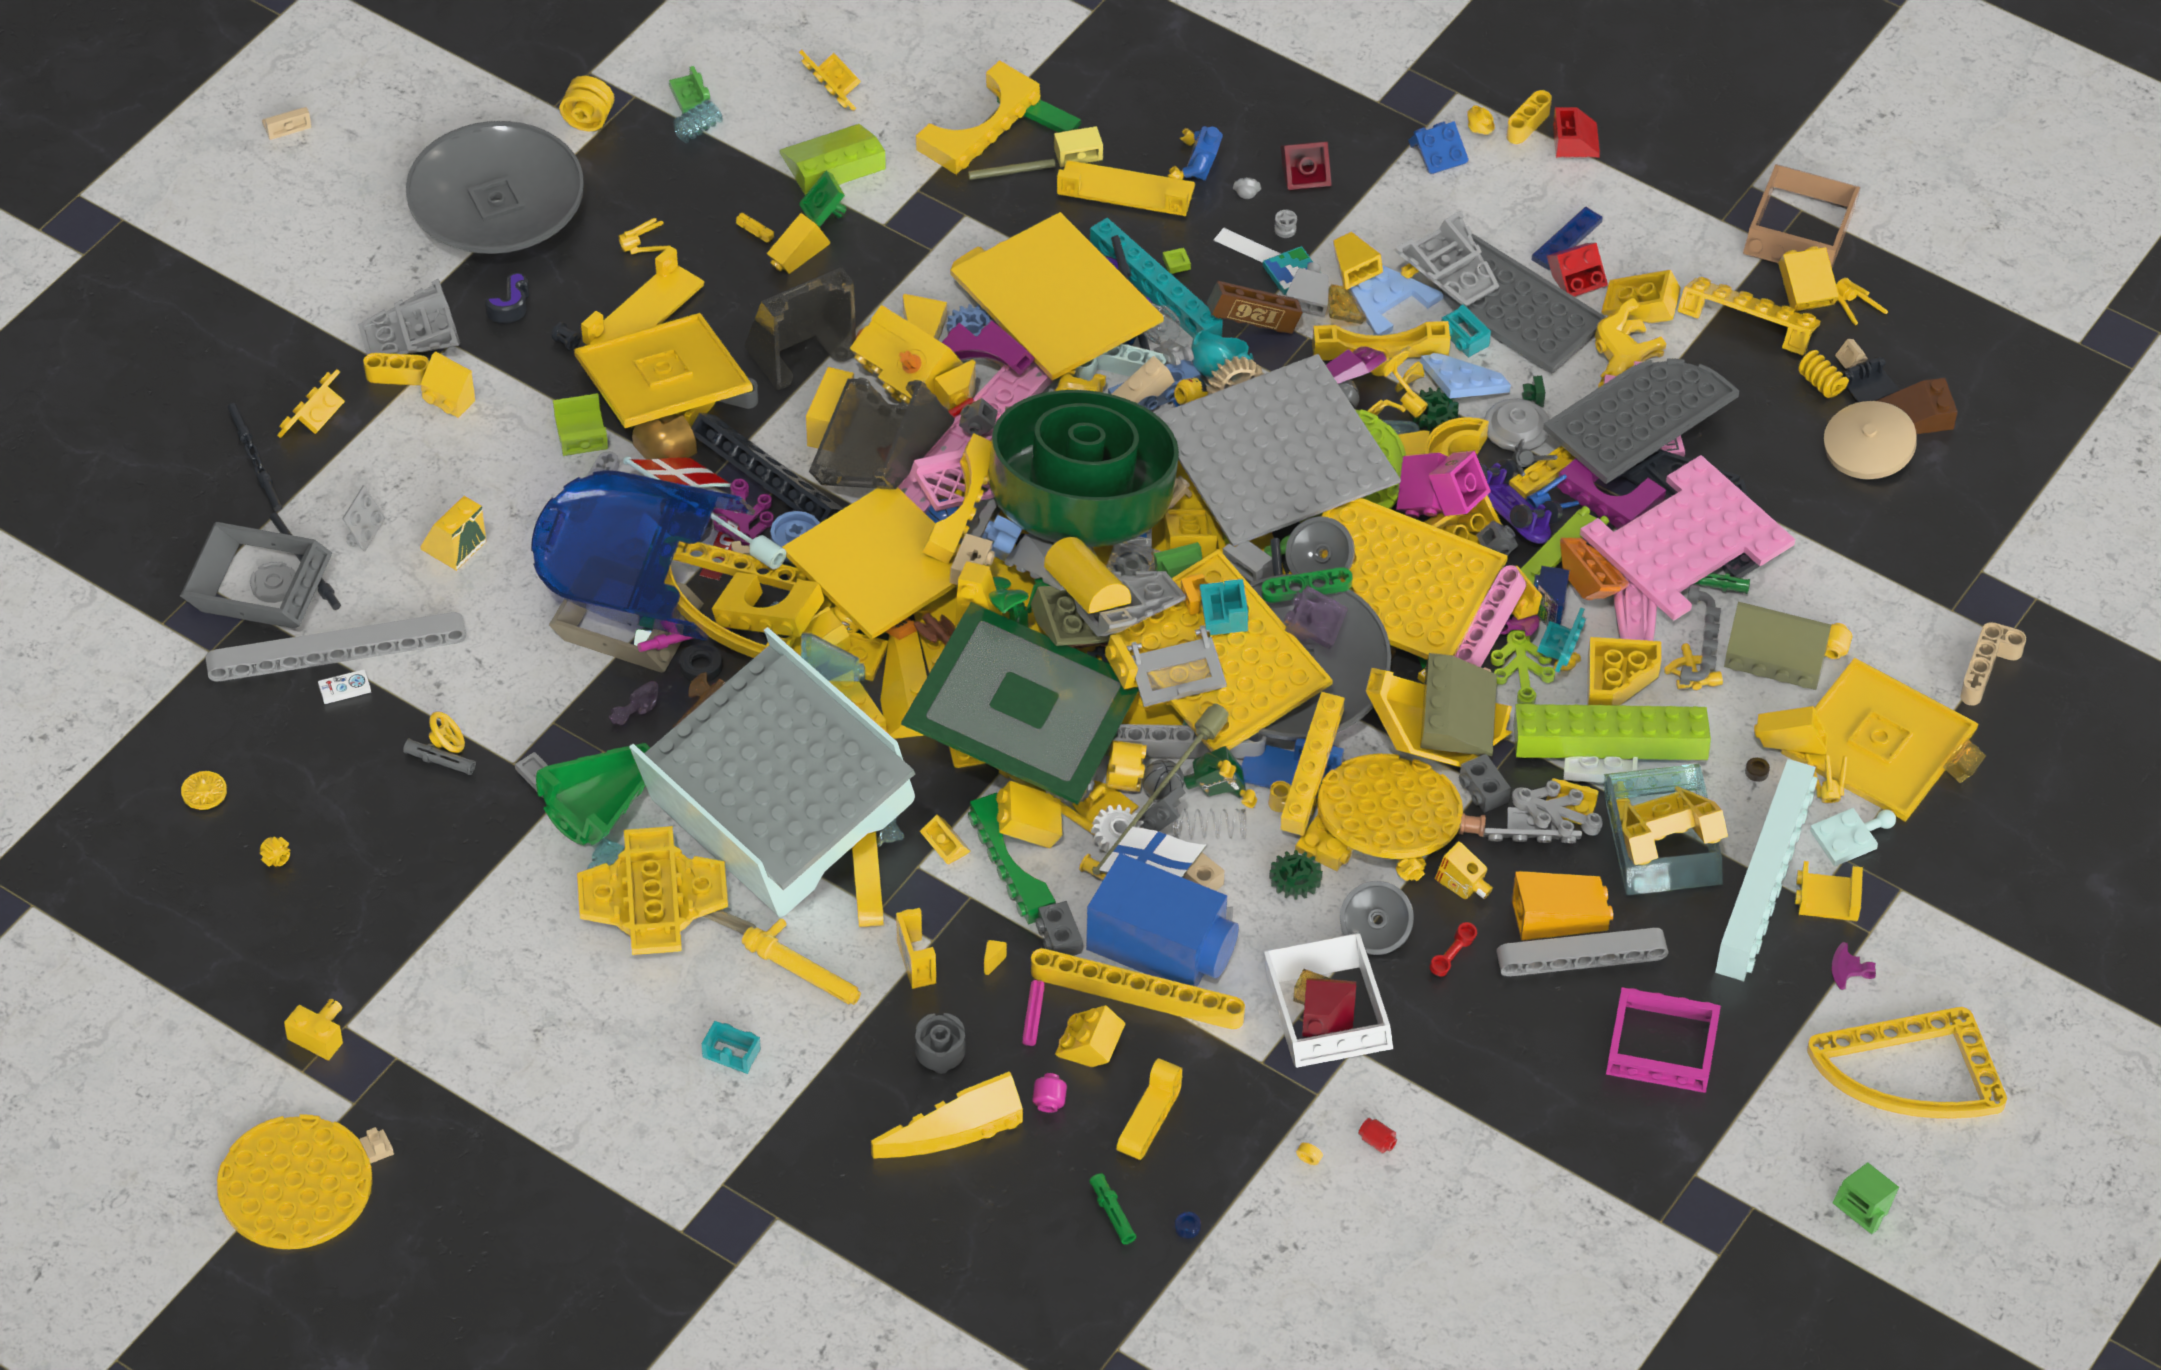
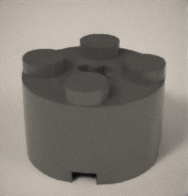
M935 1013L929 1014L921 1019L916 1026L915 1054L919 1062L938 1074L946 1073L961 1063L966 1053L963 1023L957 1017L948 1013L936 1016Z

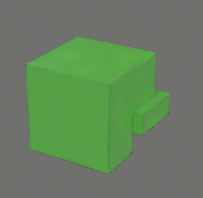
M1198 542L1154 553L1155 571H1166L1171 578L1202 560L1201 546Z
M1867 1162L1843 1180L1833 1204L1870 1234H1873L1879 1229L1883 1217L1888 1214L1899 1186Z

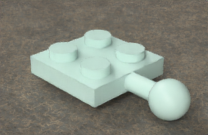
M1851 808L1811 825L1810 831L1835 867L1877 849L1878 843L1870 831L1879 827L1884 829L1893 827L1896 822V816L1891 810L1885 809L1878 813L1877 818L1864 823L1855 809Z

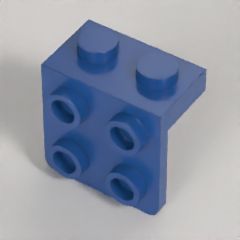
M1445 121L1440 122L1428 130L1426 128L1418 129L1408 139L1411 148L1419 146L1426 168L1430 174H1435L1468 162V156L1455 121L1447 124Z

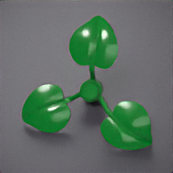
M993 577L996 590L989 593V599L992 604L1003 613L1008 611L1010 620L1028 627V613H1032L1031 602L1037 588L1050 585L1044 583L1043 578L1034 579L1036 584L1033 586L1028 606L1026 607L1023 602L1029 597L1027 592L1023 590H1006L1005 588L1011 586V582L1003 577Z

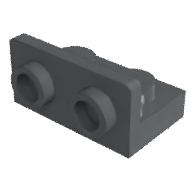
M1178 786L1146 810L1139 819V821L1144 822L1142 825L1144 829L1161 831L1180 817L1175 807L1181 804L1178 799L1186 794L1181 786Z

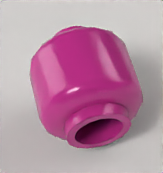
M1044 1074V1077L1038 1078L1034 1083L1033 1103L1038 1106L1040 1111L1048 1113L1057 1112L1065 1104L1067 1085L1063 1080L1059 1079L1057 1074Z

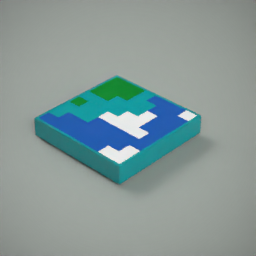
M1301 246L1263 260V267L1282 294L1286 295L1297 269L1307 270L1308 264L1313 261Z

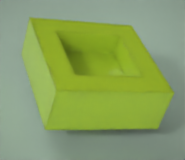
M1184 248L1163 252V261L1170 274L1191 269V262Z

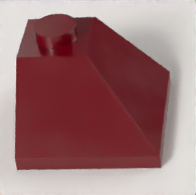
M1306 978L1302 1036L1314 1037L1353 1029L1356 981Z

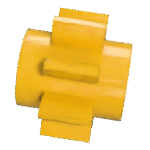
M276 837L267 838L260 847V854L263 856L261 860L269 867L272 864L275 867L284 865L290 857V849L287 847L289 843L282 837L279 839Z
M1422 856L1397 859L1399 862L1397 863L1396 871L1404 880L1408 881L1410 879L1412 881L1415 879L1418 881L1425 875L1423 870L1425 869L1426 862Z

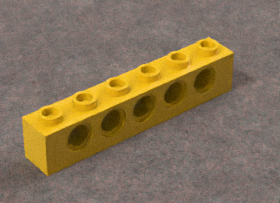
M1325 692L1320 694L1281 815L1280 830L1302 836L1305 834L1344 712V697Z

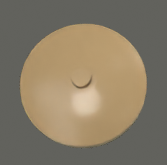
M1878 401L1859 402L1845 407L1832 417L1824 433V447L1829 461L1842 473L1860 479L1883 478L1901 470L1913 457L1917 444L1916 429L1910 417L1898 407Z

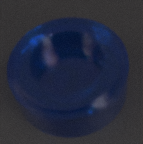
M1183 1212L1177 1216L1175 1231L1180 1237L1189 1239L1199 1234L1201 1220L1195 1213Z

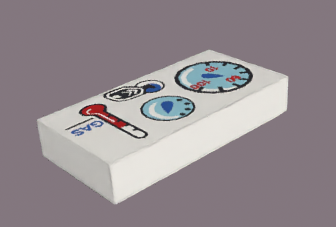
M365 670L318 681L324 704L371 692Z

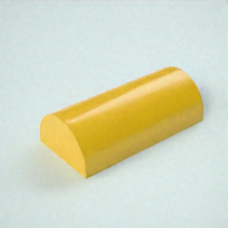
M1075 537L1061 539L1047 552L1044 568L1088 614L1131 604L1129 589L1080 539Z

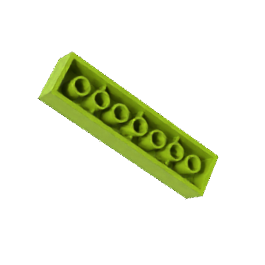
M1515 704L1513 727L1516 757H1598V759H1605L1606 757L1633 759V757H1638V759L1708 760L1711 735L1707 707Z

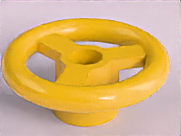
M440 711L433 712L429 719L432 730L429 733L431 742L439 749L444 747L452 753H460L465 746L460 728L447 714ZM437 718L441 720L442 724L439 727L437 725Z

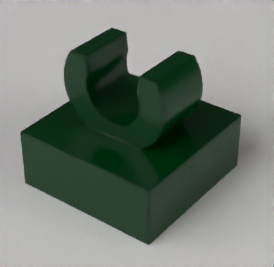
M1542 375L1533 376L1532 384L1526 383L1522 386V399L1533 400L1535 404L1543 408L1546 394Z

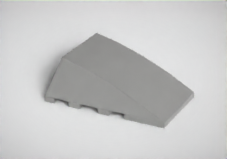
M1460 210L1444 219L1438 230L1417 242H1414L1411 238L1395 247L1394 251L1450 297L1467 307L1498 289L1499 284L1487 261L1484 262L1481 256L1482 251L1479 245L1475 244L1471 236L1473 233L1470 227L1465 225L1463 221L1464 216Z
M439 279L432 281V286L425 290L420 288L415 291V295L406 301L401 299L394 303L395 307L388 311L382 310L358 324L367 355L370 353L412 355L458 346L460 344L453 317Z
M1031 533L1025 534L1005 559V565L1010 567L1016 565L1018 571H1030L1031 577L1035 579L1043 578L1044 583L1061 591L1065 590L1044 568L1045 556L1055 542L1042 539ZM1088 547L1096 555L1094 548Z

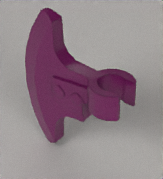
M1538 615L1517 620L1515 616H1513L1512 620L1508 618L1505 623L1508 626L1503 627L1500 634H1508L1511 630L1525 631V636H1530L1539 627Z
M1842 942L1839 945L1832 960V974L1839 989H1846L1847 980L1852 976H1862L1866 979L1876 978V963L1864 962L1861 964L1860 956L1849 954L1848 943Z

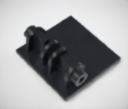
M1876 356L1869 362L1858 363L1856 366L1848 367L1842 372L1843 377H1847L1849 380L1846 388L1858 403L1877 401L1900 391L1884 371L1883 366L1886 363L1883 357Z

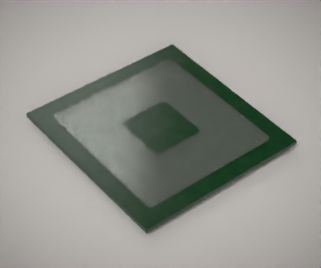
M971 602L904 716L901 725L1079 805L1139 690L1138 687L1124 689L1110 664L1068 645L1056 646L1048 636Z

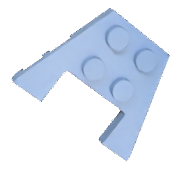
M1383 265V273L1349 288V293L1358 309L1366 317V323L1371 326L1374 335L1379 336L1387 335L1393 331V324L1382 314L1410 296L1416 298L1427 309L1443 300V293L1412 278L1406 279L1401 273Z

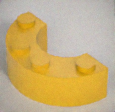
M1463 417L1442 423L1428 436L1424 454L1441 453L1448 457L1452 453L1475 451L1478 454L1487 439L1489 421L1480 418Z

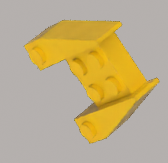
M1678 786L1674 787L1675 793L1632 806L1629 802H1625L1622 832L1628 857L1634 865L1648 864L1651 860L1658 858L1654 840H1661L1666 835L1672 833L1686 832L1689 828H1692L1704 843L1719 842L1721 838L1728 837L1722 809L1715 801Z

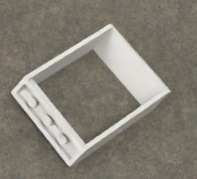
M1360 933L1263 951L1267 981L1295 1067L1393 1049L1390 1023ZM1360 967L1378 1024L1297 1040L1279 982Z

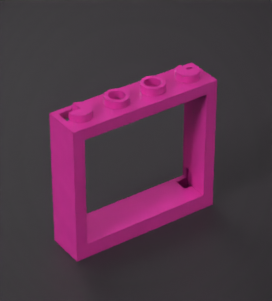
M1622 987L1606 1074L1706 1093L1721 1005ZM1626 1007L1710 1022L1702 1069L1617 1054Z

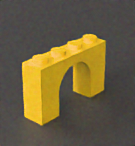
M736 572L712 607L716 623L722 627L764 632L768 627L775 634L801 637L824 602V597L819 582L798 580L783 601L770 607L756 608L753 606L763 593L758 576L756 574Z

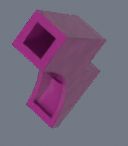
M992 320L983 327L977 337L961 323H958L942 341L961 361L976 358L991 359L1009 366L1019 375L1035 360L1022 345Z

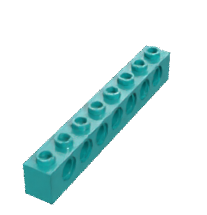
M1106 218L1090 228V242L1104 256L1116 258L1111 238L1116 235L1120 237L1126 262L1132 274L1129 277V281L1146 297H1149L1156 306L1192 338L1200 330H1206L1211 334L1222 337L1223 320L1211 315L1208 306L1111 220Z

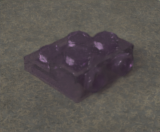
M1306 586L1302 592L1297 591L1291 601V604L1295 606L1293 611L1289 610L1283 622L1287 624L1285 631L1304 642L1310 638L1330 649L1334 645L1348 608L1315 589Z

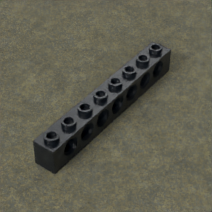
M699 413L691 427L697 439L794 510L809 513L820 523L843 510L841 506L717 416L706 413Z

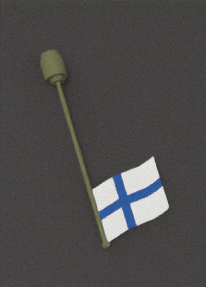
M1213 704L1195 723L1198 737L1098 866L1093 867L1092 872L1095 875H1099L1101 872L1108 873L1119 853L1182 878L1187 873L1207 844L1190 843L1159 831L1134 826L1201 739L1213 740L1227 723L1229 716L1224 707L1219 704Z

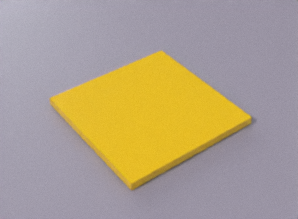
M701 313L574 349L575 357L624 428L753 391L752 383Z
M891 480L782 546L786 550V557L810 581L819 582L822 592L871 640L958 586L950 583L951 566L955 557L952 556L947 564L922 552L929 534L936 523Z
M1855 657L1814 707L1828 734L1827 754L1830 756L1832 780H1836L1837 784H1839L1843 756H1847L1844 788L1884 810H1891L1896 817L1907 821L1978 728V723ZM1781 750V754L1804 764H1807L1805 754H1809L1814 767H1816V773L1826 778V754Z

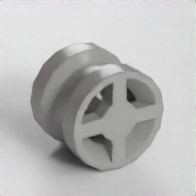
M1290 210L1279 211L1275 215V233L1282 238L1292 237L1296 233L1297 216Z

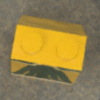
M463 496L432 526L420 546L421 550L457 571L486 543L482 506Z

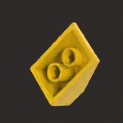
M1671 269L1612 279L1609 281L1601 312L1603 315L1610 316L1622 303L1634 298L1639 304V308L1628 313L1627 319H1641L1643 322L1648 323L1673 320L1681 287Z
M1209 508L1168 509L1163 517L1167 550L1198 542L1201 546L1202 559L1216 551L1217 534Z

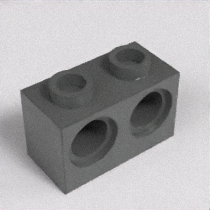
M1487 754L1461 764L1459 782L1463 788L1469 791L1476 806L1479 805L1484 813L1509 803L1511 787Z
M1067 901L1038 908V918L1035 919L1038 932L1044 935V948L1072 956L1081 954L1082 937Z

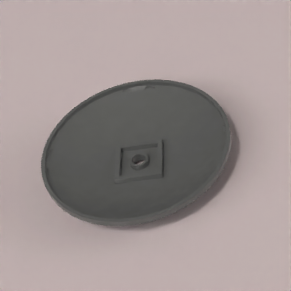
M486 121L457 128L430 143L418 155L409 170L406 181V198L409 210L417 224L439 242L468 252L505 253L538 244L557 233L571 220L583 196V173L574 152L566 143L552 133L520 122ZM498 198L500 201H492V199Z
M1296 574L1271 576L1252 582L1250 585L1262 598V584L1264 581ZM1316 579L1312 584L1315 587H1322L1325 585V582L1321 579ZM1292 583L1289 585V588L1293 591H1298L1302 586L1298 583ZM1269 588V590L1271 591V593H1275V592H1276V591L1273 590V588ZM1350 589L1344 592L1276 603L1265 601L1333 680V684L1321 692L1345 698L1344 712L1337 732L1350 727L1363 718L1374 707L1366 693L1371 668L1390 672L1391 665L1388 635L1383 623L1372 607ZM1321 692L1267 727L1262 728L1257 733L1282 740L1306 739Z

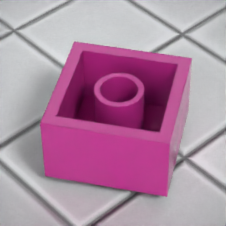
M1475 451L1452 453L1428 475L1445 516L1467 514L1491 492Z

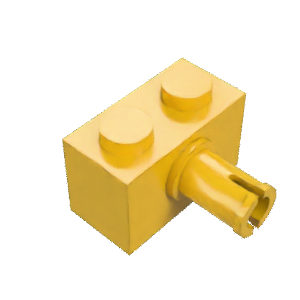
M329 999L327 1004L317 1014L298 1005L284 1022L287 1039L329 1061L343 1044L340 1026L332 1022L335 1016L342 1010V1006L337 1001L334 1002V999Z

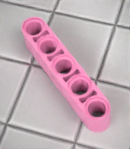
M1509 565L1502 568L1455 657L1481 668L1525 590L1526 581L1517 567Z

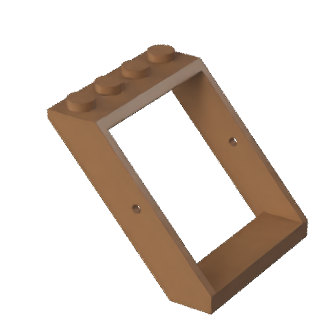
M1775 164L1750 226L1743 254L1778 263L1784 253L1797 250V252H1801L1817 246L1818 249L1826 247L1832 268L1855 210L1861 187ZM1774 187L1848 207L1834 245H1827L1759 226Z

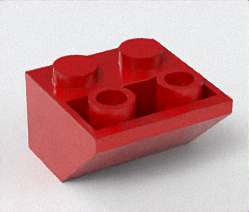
M1555 107L1553 132L1556 157H1600L1597 123L1577 107Z
M1584 243L1547 255L1552 277L1562 290L1573 297L1608 286L1597 243Z

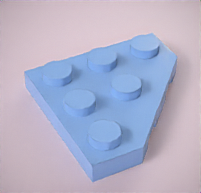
M1432 353L1431 355L1421 356L1420 363L1423 365V368L1449 398L1510 392L1511 384L1499 372L1444 354Z

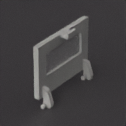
M1204 625L1200 626V629L1195 630L1196 635L1201 634L1202 639L1141 654H1139L1138 650L1142 648L1141 643L1132 642L1131 646H1127L1128 651L1133 650L1134 655L1132 658L1138 667L1135 680L1144 707L1227 687L1213 639L1208 637L1206 633L1210 632V630H1206Z

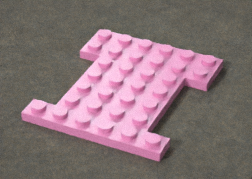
M1702 455L1667 476L1666 482L1678 493L1613 532L1597 518L1580 530V535L1673 621L1691 610L1692 603L1680 593L1690 585H1693L1742 553L1747 554L1755 563L1762 566L1794 546L1795 543L1794 537Z

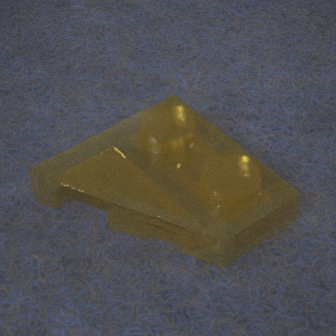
M1330 285L1328 290L1329 317L1348 323L1362 324L1366 316L1350 290H1345L1343 286Z

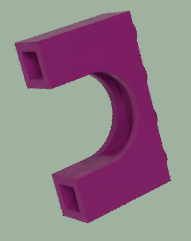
M1576 458L1559 472V477L1565 474L1567 478L1561 481L1557 488L1564 494H1568L1577 500L1582 506L1588 507L1600 518L1606 516L1609 519V523L1617 529L1659 505L1665 499L1666 489L1649 478L1627 495H1607L1598 490L1594 485V482L1599 478Z

